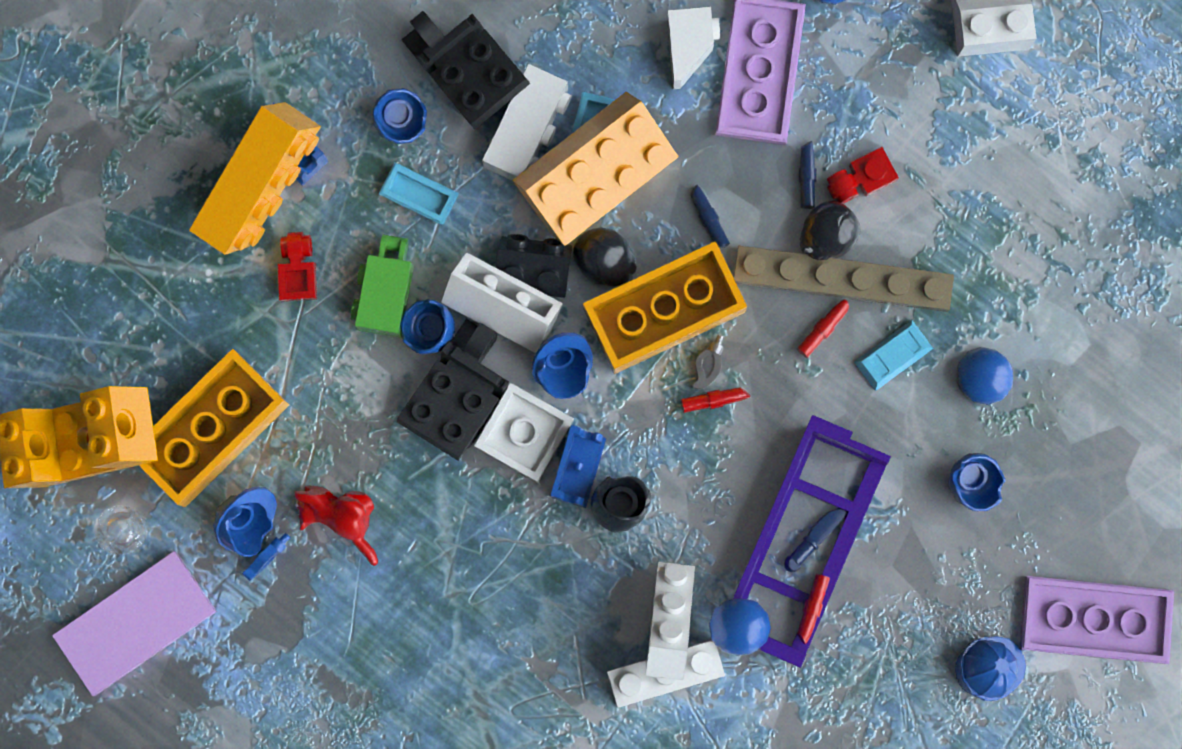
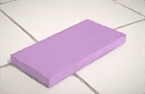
M734 0L715 132L716 136L780 145L787 144L806 4L781 0Z
M174 551L52 636L91 695L96 696L217 611L179 554Z
M1025 576L1020 650L1169 664L1174 590Z

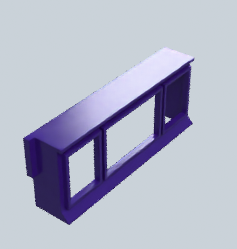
M812 415L733 597V599H747L753 584L756 583L802 604L808 599V593L759 573L794 489L848 512L822 573L823 576L829 577L830 581L822 602L823 608L820 617H817L814 630L806 645L803 644L798 634H796L791 646L768 637L767 642L760 648L761 651L799 668L803 665L806 653L884 470L891 456L850 439L853 434L852 431L815 415ZM815 440L870 462L853 501L799 479Z

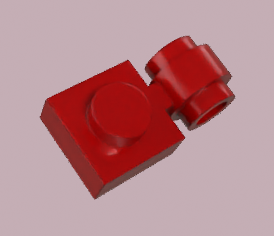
M880 147L849 164L853 175L848 174L846 169L834 173L826 180L829 184L827 189L832 199L844 204L859 195L856 190L859 186L866 197L896 182L899 177L883 147Z
M288 232L287 236H282L280 239L282 258H289L290 263L278 264L279 300L281 302L317 300L316 263L303 262L306 257H311L313 253L311 235H304L303 232Z

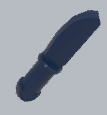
M836 509L829 511L817 521L808 535L803 538V542L785 559L784 568L786 571L796 572L801 568L803 562L814 550L819 548L818 545L827 538L846 516L844 510Z

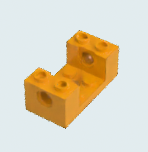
M107 386L80 393L81 402L54 409L21 408L0 414V463L4 488H43L158 461L148 388ZM87 433H88V436H89V443H88V444H87V440H86Z

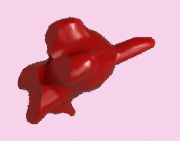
M311 485L305 486L304 491L295 492V498L298 500L295 507L300 520V530H304L313 523H322L339 536L351 540L371 565L376 566L378 564L375 550L364 538L369 527L370 514L374 510V503L366 493L350 491L343 496L336 497L324 487Z

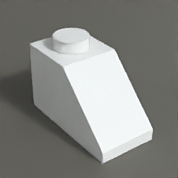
M711 7L668 10L667 27L673 89H680L713 51L714 40L720 39L719 19L712 18Z

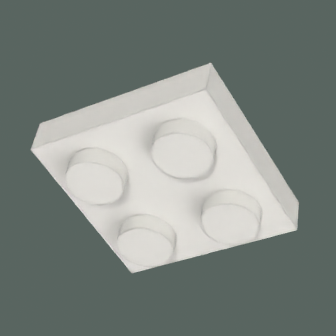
M510 383L474 447L539 483L572 425L574 418Z

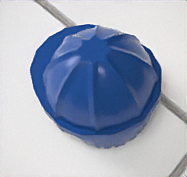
M567 332L554 335L543 341L532 361L531 372L535 382L540 384L554 398L569 399L578 396L586 389L589 373L593 366V355L590 345L585 337L577 333Z
M256 486L245 489L238 495H231L217 508L213 523L216 541L226 550H232L244 557H252L260 553L265 535L273 528L272 522L277 507L274 494L265 487Z
M998 636L983 637L969 643L957 658L955 666L956 679L960 687L965 692L982 701H997L1008 696L1022 682L1026 670L1024 654L1019 646L1009 638Z

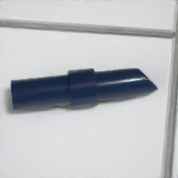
M812 141L801 147L799 182L801 183L802 209L815 208L817 169L815 168V154Z
M696 185L690 196L699 213L698 217L703 227H706L713 242L716 241L719 249L725 248L730 242L719 222L720 218L714 207H711L704 192Z

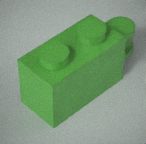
M383 234L378 256L368 255L367 263L360 264L357 285H362L360 299H354L351 309V320L356 321L355 327L358 331L401 338L400 324L407 309L414 271L412 263L406 261L408 238ZM387 250L399 252L398 260L386 258Z

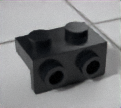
M522 234L502 236L497 249L496 268L548 296L565 298L572 245L567 244L564 246L555 238L538 241L530 240Z

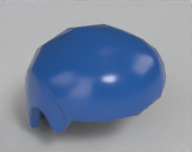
M405 88L387 90L375 102L372 114L373 124L382 138L395 144L411 143L422 135L426 129L427 110L416 93Z
M431 299L415 302L404 312L400 324L404 344L418 354L427 355L442 351L447 342H451L455 333V321L451 312L443 304Z
M979 347L970 350L958 363L959 387L973 402L986 405L1003 400L1012 389L1013 369L1011 364L1003 354L995 349Z
M969 453L953 465L949 475V488L954 499L972 511H989L1002 501L1001 489L1006 479L996 460L983 453Z
M743 598L725 600L714 609L709 622L710 635L714 644L721 651L736 655L756 652L767 642L771 629L768 613L759 603Z

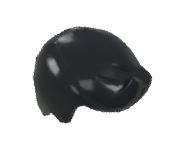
M837 201L823 202L816 206L804 221L800 236L801 251L818 261L827 260L830 257H841L848 253L858 241L860 223L852 210L843 203Z
M603 227L588 230L578 239L573 247V257L582 274L591 282L608 286H621L633 280L632 275L637 269L636 260L631 253L626 239L615 230Z
M609 476L596 487L591 497V511L597 523L605 529L614 533L628 531L644 519L648 506L651 503V493L645 483L638 477L611 478Z

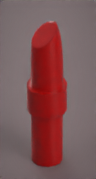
M845 299L840 301L824 318H821L815 324L813 331L797 348V351L802 356L808 358L817 346L830 336L835 330L834 327L849 309L848 301Z
M742 387L722 391L718 389L708 391L707 394L681 399V407L683 413L706 408L711 410L748 399L751 396Z
M817 573L809 597L805 600L802 609L803 615L797 632L798 637L805 645L814 630L817 617H820L823 608L822 602L830 581L829 577Z

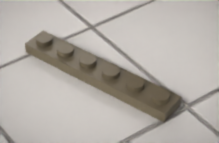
M739 245L734 280L737 284L948 312L951 306L954 274L836 258L818 261L812 259L807 254Z

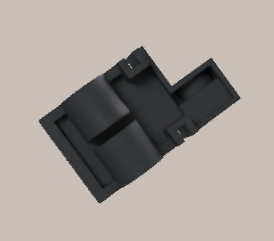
M422 11L410 21L415 29L401 39L474 130L530 84L473 13L444 36L428 15Z
M466 318L451 342L448 341L442 349L440 361L437 360L398 416L397 423L459 461L466 449L476 440L488 416L496 408L498 400H501L508 388L509 381L481 364L496 342L497 332L482 323L478 326Z

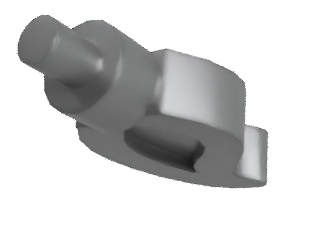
M717 335L715 342L711 341L708 349L701 352L697 357L695 366L698 380L693 384L694 389L700 390L708 387L719 375L722 368L721 353L724 347L721 344L724 339L723 336Z

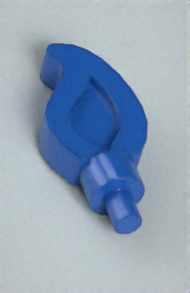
M287 533L280 539L276 537L242 574L249 581L253 580L287 547L285 543L291 537Z

